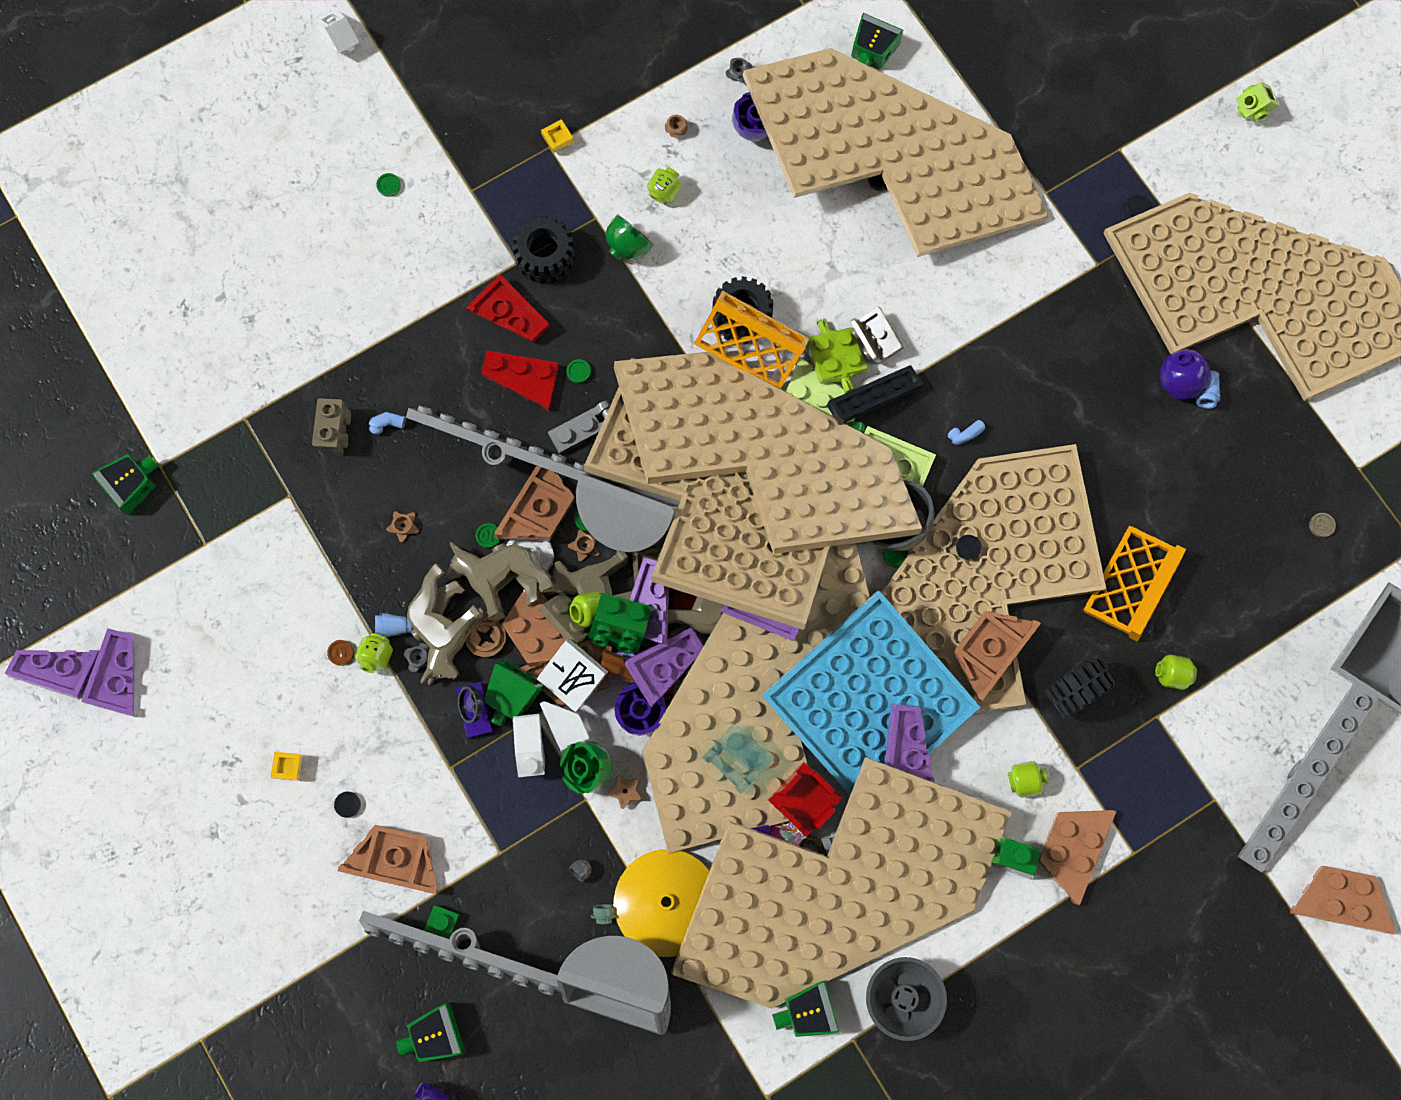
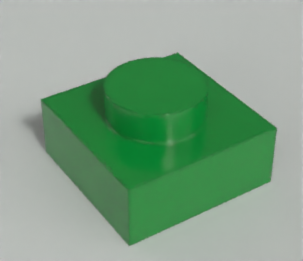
M434 905L424 931L450 939L460 914Z

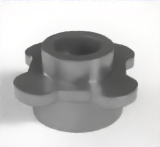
M733 58L730 60V68L726 70V77L729 79L734 78L739 80L740 83H744L743 72L752 68V64L743 58Z
M424 643L411 649L408 648L404 652V657L407 658L410 664L408 668L411 672L415 673L420 668L427 667L429 647ZM421 656V659L417 660L416 657Z

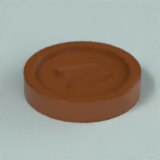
M345 640L334 641L327 650L329 660L338 666L348 664L354 655L353 647Z

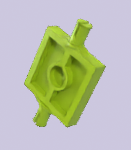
M823 318V321L820 319L817 321V325L821 334L807 337L809 340L806 345L820 384L841 382L844 393L854 390L850 379L856 375L866 373L868 369L858 343L851 331V327L831 331L825 318Z

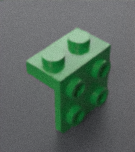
M601 593L588 640L600 647L610 646L617 648L622 653H637L645 635L652 606Z

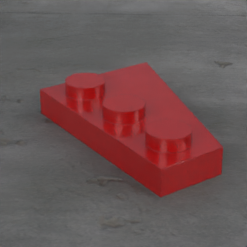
M501 274L466 307L468 311L532 343L551 327Z
M486 350L481 374L486 379L507 390L510 389L521 395L522 398L533 401L543 409L550 411L559 364Z

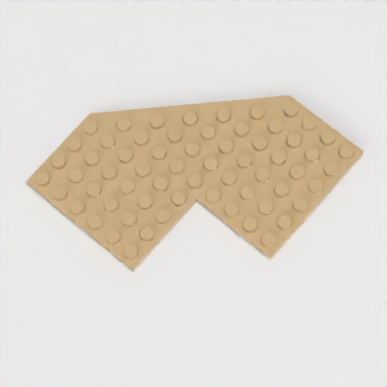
M829 48L750 68L743 72V78L793 197L797 198L881 174L917 257L1041 222L1048 217L1011 134L851 57Z
M1187 193L1105 229L1103 233L1170 354L1178 350L1188 349L1257 318L1304 401L1401 357V283L1384 257L1378 255L1373 257L1361 253L1362 250L1345 244L1340 246L1328 242L1329 239L1312 233L1307 235L1296 231L1294 227L1279 222L1274 224L1263 220L1264 217L1246 211L1244 213L1231 209V206L1213 200L1209 202L1198 198L1199 195Z
M709 352L614 362L615 374L647 484L746 472L773 554L911 536L921 533L922 526L892 450L888 446L844 423L839 425L835 418L753 374L732 366Z
M618 388L586 460L584 472L680 501L652 573L651 582L804 630L829 547L773 554L746 472L647 484L621 391Z
M1076 444L978 459L934 519L927 537L912 549L881 592L977 702L980 708L975 713L1026 705L1017 656L983 701L980 702L977 700L953 653L985 610L1006 616L1009 615L1008 605L1106 590ZM964 535H973L981 542V552L973 560H964L956 552V543Z
M856 543L829 547L804 630H798L794 641L725 613L721 615L658 724L660 726L654 730L642 750L668 853L722 839L729 821L748 828L764 825L772 826L789 821L768 801V798L802 762L807 764L800 738L761 695L870 598Z
M865 757L827 856L729 821L671 973L680 978L772 1009L784 1003L785 998L823 980L826 983L974 911L1011 811Z

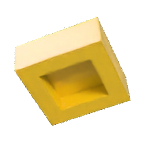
M562 119L541 130L543 138L553 153L574 142Z
M274 752L271 778L299 781L303 755Z

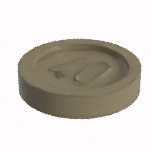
M1318 513L1310 519L1309 528L1315 536L1326 538L1333 534L1336 523L1331 515Z

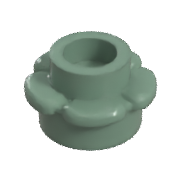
M612 904L593 906L591 918L596 919L597 924L612 923V919L617 917V914L614 912V905Z

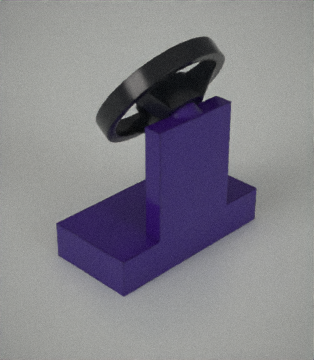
M478 682L456 688L458 709L463 719L466 737L470 739L493 733L488 707L484 702L485 694L482 683Z

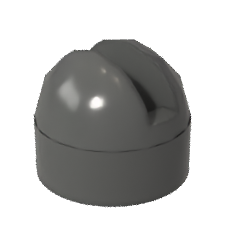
M579 859L569 866V870L583 883L591 874V865L588 861Z

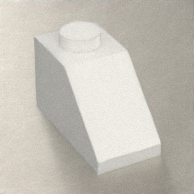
M337 10L316 21L336 52L349 53L355 49L354 45L359 43L346 16Z
M545 701L540 703L561 752L570 744L590 739L588 734L592 730L586 718L581 720L577 713Z
M539 714L513 716L518 777L544 775L545 755Z

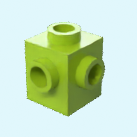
M1262 82L1245 88L1242 91L1243 94L1236 98L1239 104L1237 107L1239 114L1243 118L1252 121L1265 119L1269 116V112L1280 106L1271 86Z

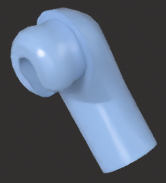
M384 412L371 418L369 430L373 434H380L383 431V427L387 425L403 429L406 417Z
M977 420L962 433L958 428H954L948 433V438L952 440L951 443L960 445L978 436L985 430V425L982 421Z

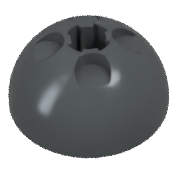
M903 480L922 526L921 533L918 535L871 541L876 546L889 551H904L920 544L929 534L934 522V505L926 489L915 482Z
M900 957L889 960L874 972L866 990V1005L872 1021L883 1033L897 1040L913 1041L929 1035L941 1023L946 1011L947 995L941 977L930 965L916 958Z

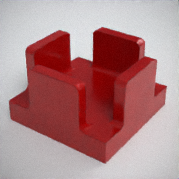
M802 762L768 798V801L805 837L815 828L819 829L836 811L834 807L842 800L835 790L805 762Z

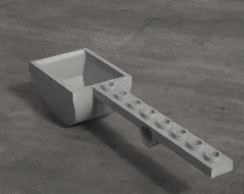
M419 405L418 409H408L406 415L408 419L482 445V456L488 464H508L515 457L578 480L576 504L580 518L589 533L603 545L618 551L634 552L664 544L680 501L584 472L585 464L575 462L574 465L567 463V458L558 454H552V457L543 454L544 449L531 445L529 448L521 446V441L507 437V440L498 438L499 433L485 429L482 432L476 430L477 425L466 421H463L462 424L454 422L455 417L443 413L440 416L432 414L433 409ZM497 446H499L502 451V454L499 459L495 455V449Z
M1390 582L1387 583L1330 669L1351 682L1352 686L1304 758L1300 759L1292 767L1287 776V783L1237 856L1262 873L1377 700L1394 711L1401 713V589Z
M366 911L362 912L359 922L365 929L364 932L373 937L383 935L389 937L388 940L397 945L407 943L413 945V948L421 953L428 954L431 951L437 953L438 957L445 961L453 962V959L463 962V965L469 969L478 970L479 967L488 970L487 973L493 977L502 979L503 976L512 978L513 982L523 987H528V984L536 986L538 991L546 995L560 994L564 1003L659 1035H663L667 1031L671 1014L667 974L658 956L649 947L637 940L623 936H604L592 939L577 947L566 958L558 975L480 950L475 933L468 928L457 929L452 933L450 939ZM471 941V945L467 949H458L461 942Z

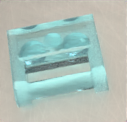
M735 723L702 757L707 763L711 762L736 786L735 789L740 794L773 761V758ZM722 749L749 772L744 778L718 755Z

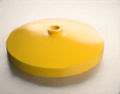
M667 849L651 851L634 860L621 875L614 895V912L617 914L616 920L624 936L643 943L658 957L677 956L708 877L709 870L697 858L686 852L675 851L668 853ZM664 897L671 899L672 902L669 907L662 906L661 902Z

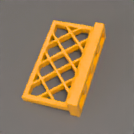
M722 291L694 345L732 366L745 370L781 389L806 348L809 338ZM717 311L727 316L728 324L717 326L714 318ZM741 325L747 327L750 336L739 338L735 327ZM731 328L734 339L723 342L719 331ZM714 332L718 343L710 345L702 340L704 334ZM763 337L769 339L772 347L760 350L757 339ZM752 340L756 351L744 354L741 343ZM736 344L739 355H728L725 346ZM787 349L795 354L792 360L782 362L779 351ZM774 352L777 363L765 365L762 355ZM758 356L761 367L752 368L748 366L746 358ZM779 368L782 375L780 381L777 382L770 378L767 370Z
M1129 525L1103 573L1105 581L1117 577L1121 589L1107 592L1106 589L1103 591L1104 594L1098 595L1099 592L1092 593L1083 612L1129 634V638L1138 642L1178 568L1186 549L1178 545L1173 547ZM1132 534L1140 538L1144 547L1130 550L1127 542L1130 535ZM1159 547L1167 551L1164 559L1153 561L1150 549ZM1145 551L1149 563L1136 566L1132 554ZM1128 556L1132 568L1119 571L1116 564L1117 559ZM1151 567L1154 574L1153 580L1142 583L1138 571ZM1112 568H1114L1115 573L1110 574ZM1134 572L1138 584L1125 587L1121 575ZM1140 588L1143 596L1142 601L1131 604L1127 592ZM1123 593L1127 605L1113 609L1109 597ZM1105 598L1109 610L1099 612L1091 607L1094 601ZM1138 607L1134 614L1133 608ZM1128 609L1132 618L1129 625L1127 626L1119 622L1115 613Z

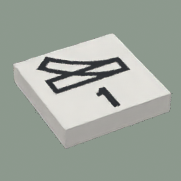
M567 639L537 677V680L573 711L577 712L608 671L571 639Z

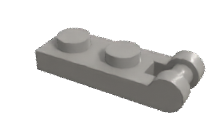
M608 400L599 403L593 409L548 432L560 455L598 435L603 422L599 423L597 417L601 415L604 418L606 417L611 406Z

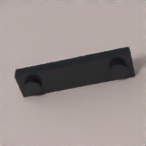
M909 365L829 400L827 407L837 423L841 425L920 390L923 382L913 367Z

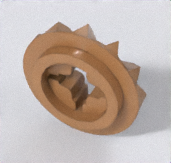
M489 619L486 621L482 620L468 635L466 645L474 655L483 658L495 656L503 649L505 644V629L500 622L493 623ZM491 631L490 637L494 644L487 641L481 644L482 638L477 632L487 634Z

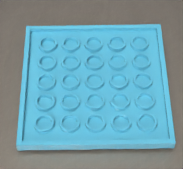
M880 591L874 593L761 695L849 795H851L865 757L885 764L892 704L917 705L920 707L926 735L927 754H930L980 708L977 702Z

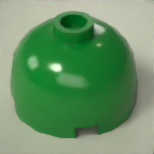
M619 214L611 220L607 227L606 241L611 247L609 252L618 260L622 257L629 261L643 258L653 246V243L639 230H636Z
M579 741L568 745L560 761V767H564L565 776H562L564 782L570 790L577 794L592 793L604 787L611 778L613 771L610 753L605 747L595 741Z

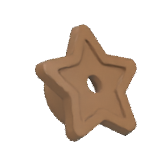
M395 511L392 524L386 530L396 533L399 541L404 542L408 534L419 532L418 528L413 524L415 513L412 512L405 515Z
M578 530L576 540L568 544L570 549L577 552L580 562L588 555H599V551L595 546L598 540L592 535L585 534L582 530Z
M616 776V787L608 792V796L618 799L621 809H624L630 801L641 800V796L636 791L638 778L626 781L621 776ZM624 789L628 790L626 794L623 793Z

